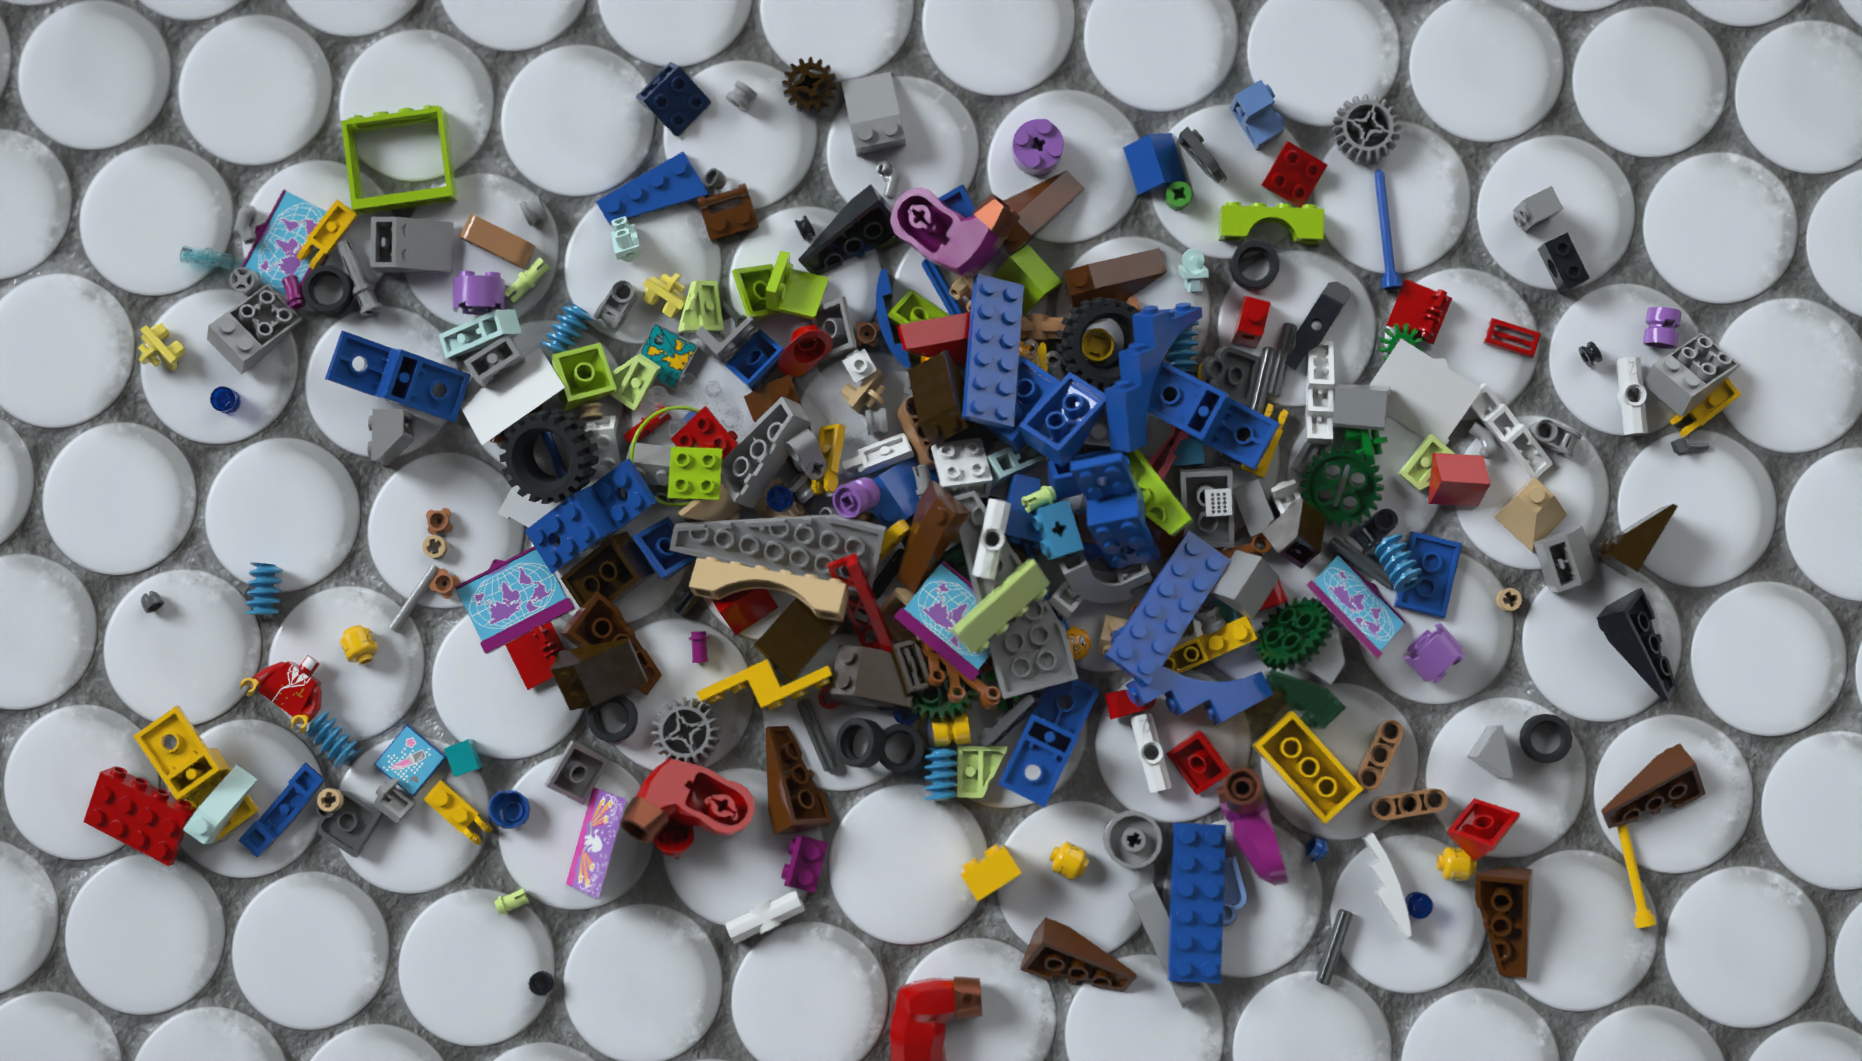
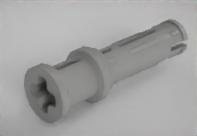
M344 240L338 243L336 247L352 282L353 297H357L361 307V316L366 317L378 313L383 309L382 304L378 303L373 292L375 289L374 285L368 282L352 240Z

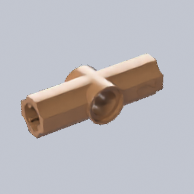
M1028 314L1021 319L1020 339H1025L1026 342L1042 343L1048 340L1060 341L1062 338L1057 337L1058 330L1064 331L1065 325L1061 323L1064 317Z

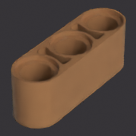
M470 214L459 236L466 242L521 269L526 268L536 248L532 243Z
M911 396L899 406L897 418L919 465L928 464L929 471H934L936 469L935 462L928 454L929 452L932 453L931 445L927 437L923 438L918 433V429L922 430L919 425L914 398ZM907 407L913 408L916 415L909 413Z
M1384 720L1380 722L1372 736L1354 777L1364 790H1375L1378 788L1387 772L1404 733L1403 727L1398 721ZM1388 724L1393 725L1396 730L1395 736L1391 739L1384 735V728ZM1377 748H1381L1385 752V757L1381 762H1377L1373 758V752ZM1367 771L1374 775V782L1369 786H1366L1362 781V776Z
M1440 789L1414 790L1375 797L1369 804V811L1374 818L1379 820L1442 811L1446 807L1448 798ZM1431 793H1436L1439 796V803L1435 807H1431L1428 803V797ZM1406 797H1411L1414 806L1407 812L1403 809L1402 802ZM1385 801L1388 804V812L1381 816L1377 812V805L1379 802Z

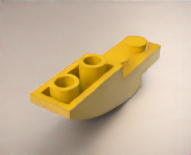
M1244 616L1226 624L1213 633L1203 634L1174 647L1163 666L1180 674L1254 641L1258 637L1250 619Z

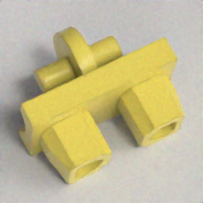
M664 273L661 279L655 276L651 279L647 278L643 284L646 289L642 299L651 305H656L659 298L662 297L667 301L662 312L670 318L676 317L684 309L687 298L681 294L686 288L679 283L681 275L675 273L670 277Z
M162 323L152 328L145 325L140 329L143 333L141 339L145 344L143 343L138 347L143 353L139 357V361L143 365L151 362L157 367L161 363L160 359L172 372L177 368V361L185 355V348L177 340L168 347L162 343L170 337L168 329Z

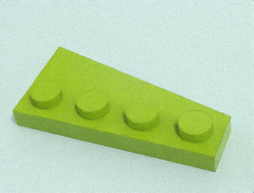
M1140 450L1126 452L1130 462L1129 468L1144 495L1145 515L1174 537L1194 520Z

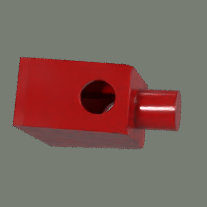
M1243 296L1231 343L1253 349L1257 348L1263 336L1271 302Z

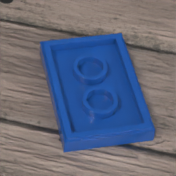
M1412 531L1406 550L1411 551L1412 555L1407 560L1415 559L1417 561V564L1412 569L1421 568L1422 572L1417 578H1423V581L1410 590L1397 592L1394 607L1444 619L1462 543Z

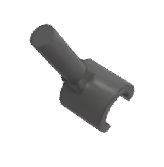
M726 302L721 304V307L735 321L736 328L738 327L737 322L740 319L747 318L743 315L740 316Z
M1685 437L1671 442L1675 454L1709 449L1708 443H1692L1688 445Z

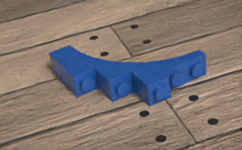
M1187 302L1178 303L1175 305V308L1159 310L1158 306H1146L1142 308L1143 311L1132 315L1135 343L1129 344V348L1119 352L1121 380L1116 381L1115 385L1105 389L1110 449L1132 452L1147 445L1146 424L1148 404L1158 369L1176 338L1190 324L1202 318V307L1191 306V303Z
M1123 627L1110 633L1112 638L1111 644H1113ZM1162 665L1149 686L1146 687L1134 677L1133 681L1125 684L1128 688L1127 695L1132 703H1136L1137 707L1164 694L1166 697L1165 703L1172 713L1174 712L1175 716L1181 715L1202 703L1206 718L1214 725L1273 695L1262 671L1243 679L1212 682L1185 677Z

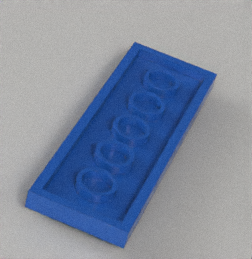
M979 273L973 277L962 419L1007 430L1014 427L1024 285Z
M1187 531L1104 657L1146 687L1149 686L1231 560L1191 531Z
M1173 823L1167 981L1221 983L1226 825Z

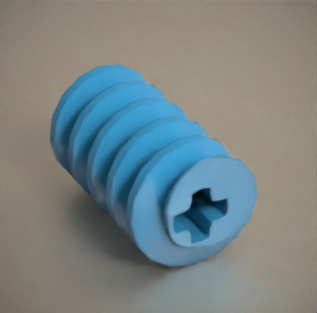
M569 301L567 302L571 307L563 306L562 308L566 316L558 315L556 317L561 325L552 324L551 326L556 333L548 332L546 334L550 342H541L542 346L555 354L568 351V346L577 347L573 338L582 339L583 336L578 330L588 329L583 321H593L588 312Z
M1199 321L1190 324L1176 338L1168 349L1172 353L1165 356L1166 360L1171 362L1169 365L1189 375L1197 374V372L1190 370V367L1198 365V362L1191 360L1192 356L1198 355V352L1191 350V347L1199 345V342L1192 340L1193 336L1199 335L1198 331L1192 330L1193 326L1199 325Z
M1400 533L1384 538L1375 546V555L1380 558L1379 563L1385 566L1384 572L1390 575L1389 581L1394 584L1396 592L1410 590L1423 581V578H1417L1422 572L1421 568L1412 569L1417 564V561L1415 559L1407 560L1412 555V552L1402 551L1407 547V543H1398L1402 538Z
M251 562L250 564L257 567V569L249 571V574L256 577V579L249 581L248 585L254 587L255 590L248 591L247 595L253 597L254 600L247 601L246 605L253 608V610L247 611L245 614L271 616L272 614L279 613V610L272 607V605L280 603V600L273 597V594L281 592V589L275 587L274 584L282 582V579L276 577L275 574L283 572V569L274 564Z
M327 710L309 725L306 736L308 738L315 737L313 740L314 745L322 744L320 748L322 753L330 751L327 759L330 761L336 759L334 767L340 768L351 762L363 748L354 750L357 741L347 742L351 734L341 735L340 733L344 726L341 725L334 728L333 725L337 719L327 720L326 718L330 713Z
M925 748L932 751V754L925 756L926 760L932 762V764L925 766V770L932 772L931 775L925 776L926 781L932 782V785L925 787V791L932 793V795L925 797V800H950V798L957 796V792L950 790V788L957 786V782L950 780L951 777L957 775L956 771L950 769V767L957 765V761L950 759L951 756L957 755V751L951 748Z

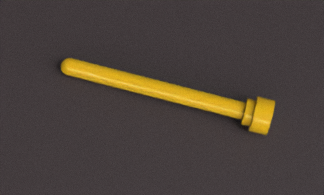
M1627 824L1617 826L1637 909L1635 912L1636 917L1633 918L1635 927L1643 928L1656 925L1655 915L1651 914L1650 909H1647Z

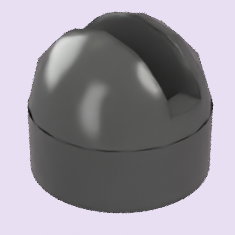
M712 168L705 175L704 184L712 190L723 189L726 185V176L720 170Z
M150 591L149 596L144 593L141 597V604L146 613L155 612L164 605L163 599L157 592Z

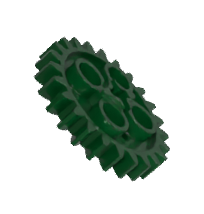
M1342 444L1340 451H1337L1336 447L1332 445L1331 453L1322 448L1321 458L1314 454L1312 456L1314 464L1306 463L1305 467L1310 472L1302 471L1301 476L1307 480L1301 481L1299 484L1300 487L1306 488V490L1301 492L1300 496L1308 497L1306 502L1328 518V526L1334 520L1337 521L1339 528H1341L1343 521H1347L1348 526L1352 527L1353 519H1356L1361 524L1362 515L1368 518L1371 517L1369 508L1373 510L1378 509V505L1374 500L1382 501V495L1377 492L1383 491L1384 485L1377 484V482L1383 480V475H1375L1380 466H1371L1373 457L1364 459L1365 450L1356 454V446H1353L1350 452L1346 451L1345 444ZM1329 465H1336L1340 469V473L1338 475H1330L1326 468ZM1350 465V470L1346 479L1345 487L1343 488L1339 504L1337 507H1334L1333 503L1338 491V485L1340 484L1343 476L1345 466ZM1361 473L1365 476V480L1362 483H1356L1351 479V475ZM1322 489H1328L1332 492L1333 496L1330 499H1323L1319 496L1318 492ZM1346 497H1353L1357 500V504L1353 507H1348L1344 504L1343 500Z
M1304 597L1301 602L1295 598L1292 605L1285 602L1284 609L1277 607V614H1269V622H1262L1265 628L1257 631L1260 637L1254 640L1257 643L1254 649L1258 652L1256 655L1267 668L1271 667L1273 671L1279 668L1281 672H1284L1286 667H1288L1292 671L1295 664L1302 667L1305 659L1311 662V655L1313 653L1319 655L1318 648L1327 645L1324 639L1331 638L1328 631L1334 629L1331 624L1334 619L1331 617V612L1320 600L1316 601L1313 597L1310 600Z
M924 659L928 673L930 674L928 660ZM939 661V668L945 673L943 688L948 698L950 690L947 670L941 668L944 664ZM978 674L976 677L981 681V675ZM959 677L960 686L965 690V696L960 703H953L949 698L948 701H944L939 686L915 692L911 714L914 715L920 711L921 720L930 715L931 723L934 722L936 717H940L941 722L944 723L945 716L948 715L954 721V713L957 712L964 716L963 707L972 709L970 700H978L975 693L977 691ZM919 678L920 684H923V678ZM953 692L954 695L960 696L959 693ZM930 694L938 696L934 700L925 699Z

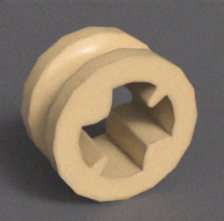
M588 403L579 405V410H582L580 419L603 417V413L600 412L602 404Z
M437 535L427 537L422 546L424 553L435 559L443 557L448 550L445 539ZM433 540L436 543H441L437 554H435V551L430 552L429 550L432 547Z
M1514 588L1503 589L1496 596L1497 606L1506 612L1518 609L1522 602L1521 594ZM1506 593L1509 596H1514L1515 601L1511 602L1514 604L1513 606H1510L1509 603H1504L1503 598H1506Z
M324 789L318 795V806L323 811H338L344 803L343 794L337 789ZM330 793H333L331 796L336 797V802L331 803V807H329L330 804L326 803L325 800L330 797Z

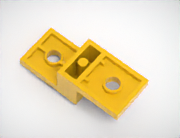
M766 659L696 693L700 702L714 704L725 699L723 694L731 691L735 694L748 688L747 683L749 682L760 707L768 708V710L772 711L785 705L784 699L791 697L792 700H796L807 695L806 689L812 686L819 689L830 684L833 672L830 666H825L782 686L772 662Z
M175 706L133 736L176 800L186 799L197 809L232 770L218 748H208L180 706ZM168 735H173L177 739V745L172 750L165 746V739ZM249 794L218 835L215 842L221 840L260 812Z

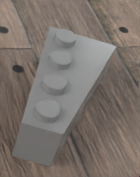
M781 397L736 441L738 446L722 460L721 481L735 503L754 508L790 455L785 447V443L811 424L809 417L799 403Z

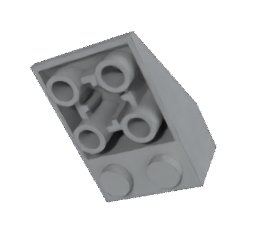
M371 217L370 268L377 273H453L454 223L405 217Z
M267 283L208 325L207 340L242 375L269 354L302 321V318Z
M1701 332L1654 363L1643 385L1682 417L1710 395L1740 366V363Z

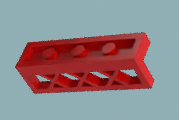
M854 553L827 563V568L832 578L843 581L848 588L851 586L857 589L859 598L857 601L849 598L846 611L861 646L873 649L882 647L883 651L892 652L891 646L894 644L892 635L857 554ZM847 565L850 573L849 578L846 579L838 576L835 569ZM858 608L866 610L869 617L867 622L856 618L855 614ZM867 630L875 631L878 640L867 644L864 637Z

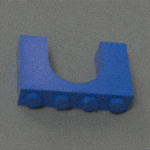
M1020 474L1010 477L1005 502L1011 503L1004 534L1009 544L1021 545V542L1030 544L1031 549L1041 551L1040 541L1042 539L1040 532L1035 529L1032 521L1034 510L1028 513L1025 510L1028 505L1023 507L1021 501L1022 497L1039 491L1041 479ZM1084 494L1079 514H1087V500ZM1082 542L1084 548L1082 551L1088 562H1094V559L1103 557L1098 545Z

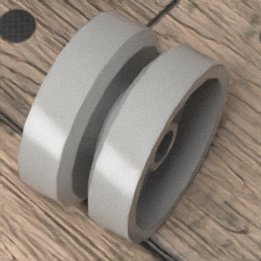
M1129 810L1120 812L1110 819L1104 830L1103 842L1105 850L1112 860L1122 867L1136 869L1145 867L1155 860L1161 850L1162 835L1154 819L1143 812ZM1128 835H1136V842L1130 844L1127 841Z

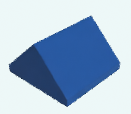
M1172 133L1149 134L1123 147L1138 196L1169 187L1176 181H1187Z
M759 329L756 335L725 366L751 391H754L779 367L778 360L784 349Z
M669 517L651 525L632 537L657 573L665 581L698 558L670 550L675 525Z

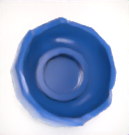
M516 790L498 791L490 799L488 807L490 818L496 825L504 829L521 827L529 819L531 809L528 799Z

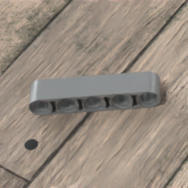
M1150 882L1128 894L1167 975L1169 916L1153 883ZM1170 981L1183 1009L1207 998L1200 982Z

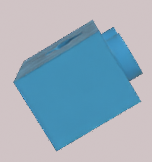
M1069 499L1040 507L1033 511V525L1040 532L1042 539L1040 541L1041 551L1045 556L1047 555L1048 560L1084 549ZM1059 528L1060 532L1053 534L1052 529Z

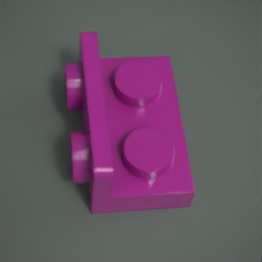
M800 834L797 835L796 839H791L788 854H791L792 857L790 864L784 865L781 879L785 880L784 886L815 893L829 842Z

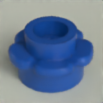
M1313 837L1307 844L1305 853L1306 856L1312 858L1313 862H1317L1318 859L1323 860L1326 857L1329 847L1326 845L1324 838L1318 839Z

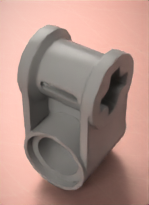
M625 280L616 282L606 298L598 306L594 318L597 320L601 318L612 325L613 330L617 331L624 323L630 309L637 300L638 292L636 288ZM624 287H629L630 296L626 299H620L619 291ZM607 312L615 315V317L610 316Z
M1550 419L1537 421L1529 428L1530 433L1540 446L1567 459H1572V450L1577 439L1582 437V434L1578 431L1562 426ZM1540 425L1546 427L1548 431L1546 438L1541 437L1538 432Z
M806 428L785 443V447L797 470L805 471L806 475L812 480L820 479L825 474L827 464L820 450L819 442L812 431Z

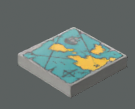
M654 322L637 355L642 354L659 365L661 369L655 381L676 391L700 347Z

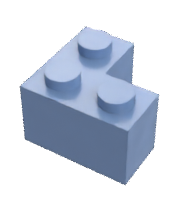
M1262 80L1236 94L1230 105V110L1255 150L1281 136L1285 130L1283 127L1285 122L1278 112L1275 113L1272 109V105L1275 102L1273 99L1275 98L1274 92L1268 84L1264 85Z

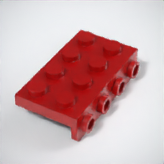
M114 766L100 771L83 822L167 866L175 864L185 835L183 828L197 808L193 807L189 801L176 800L175 797L170 795L169 791L150 785L146 779L134 777L128 774L126 769Z

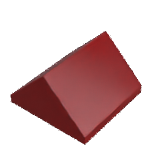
M1433 452L1428 504L1478 507L1491 484L1484 457L1482 455Z
M767 589L743 590L730 594L720 600L712 599L717 610L735 635H738L779 608Z
M1196 730L1166 753L1196 795L1226 777L1231 771L1201 730Z
M1474 798L1447 830V833L1475 861L1495 849L1519 819L1520 813Z

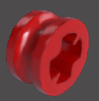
M831 686L822 688L818 694L819 704L826 709H834L839 705L837 701L834 704L829 702L825 704L822 698H825L823 694L826 691L830 692Z

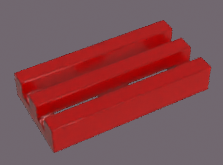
M1491 318L1483 343L1533 358L1541 333ZM1497 326L1532 337L1533 341L1494 330V328ZM1492 336L1499 337L1531 348L1530 350L1524 349L1512 344L1492 339Z

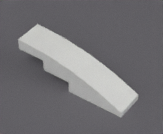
M1322 341L1318 347L1307 352L1306 443L1332 444L1333 441L1332 417L1334 409L1333 389L1335 385L1333 341Z
M1482 383L1479 386L1482 390L1470 406L1471 410L1483 425L1493 433L1499 444L1531 479L1538 478L1554 463L1526 426L1519 423L1506 404H1502L1487 384Z
M1369 832L1361 837V839L1376 860L1367 866L1382 886L1374 894L1401 934L1408 938L1412 935L1400 883L1388 856L1374 833Z

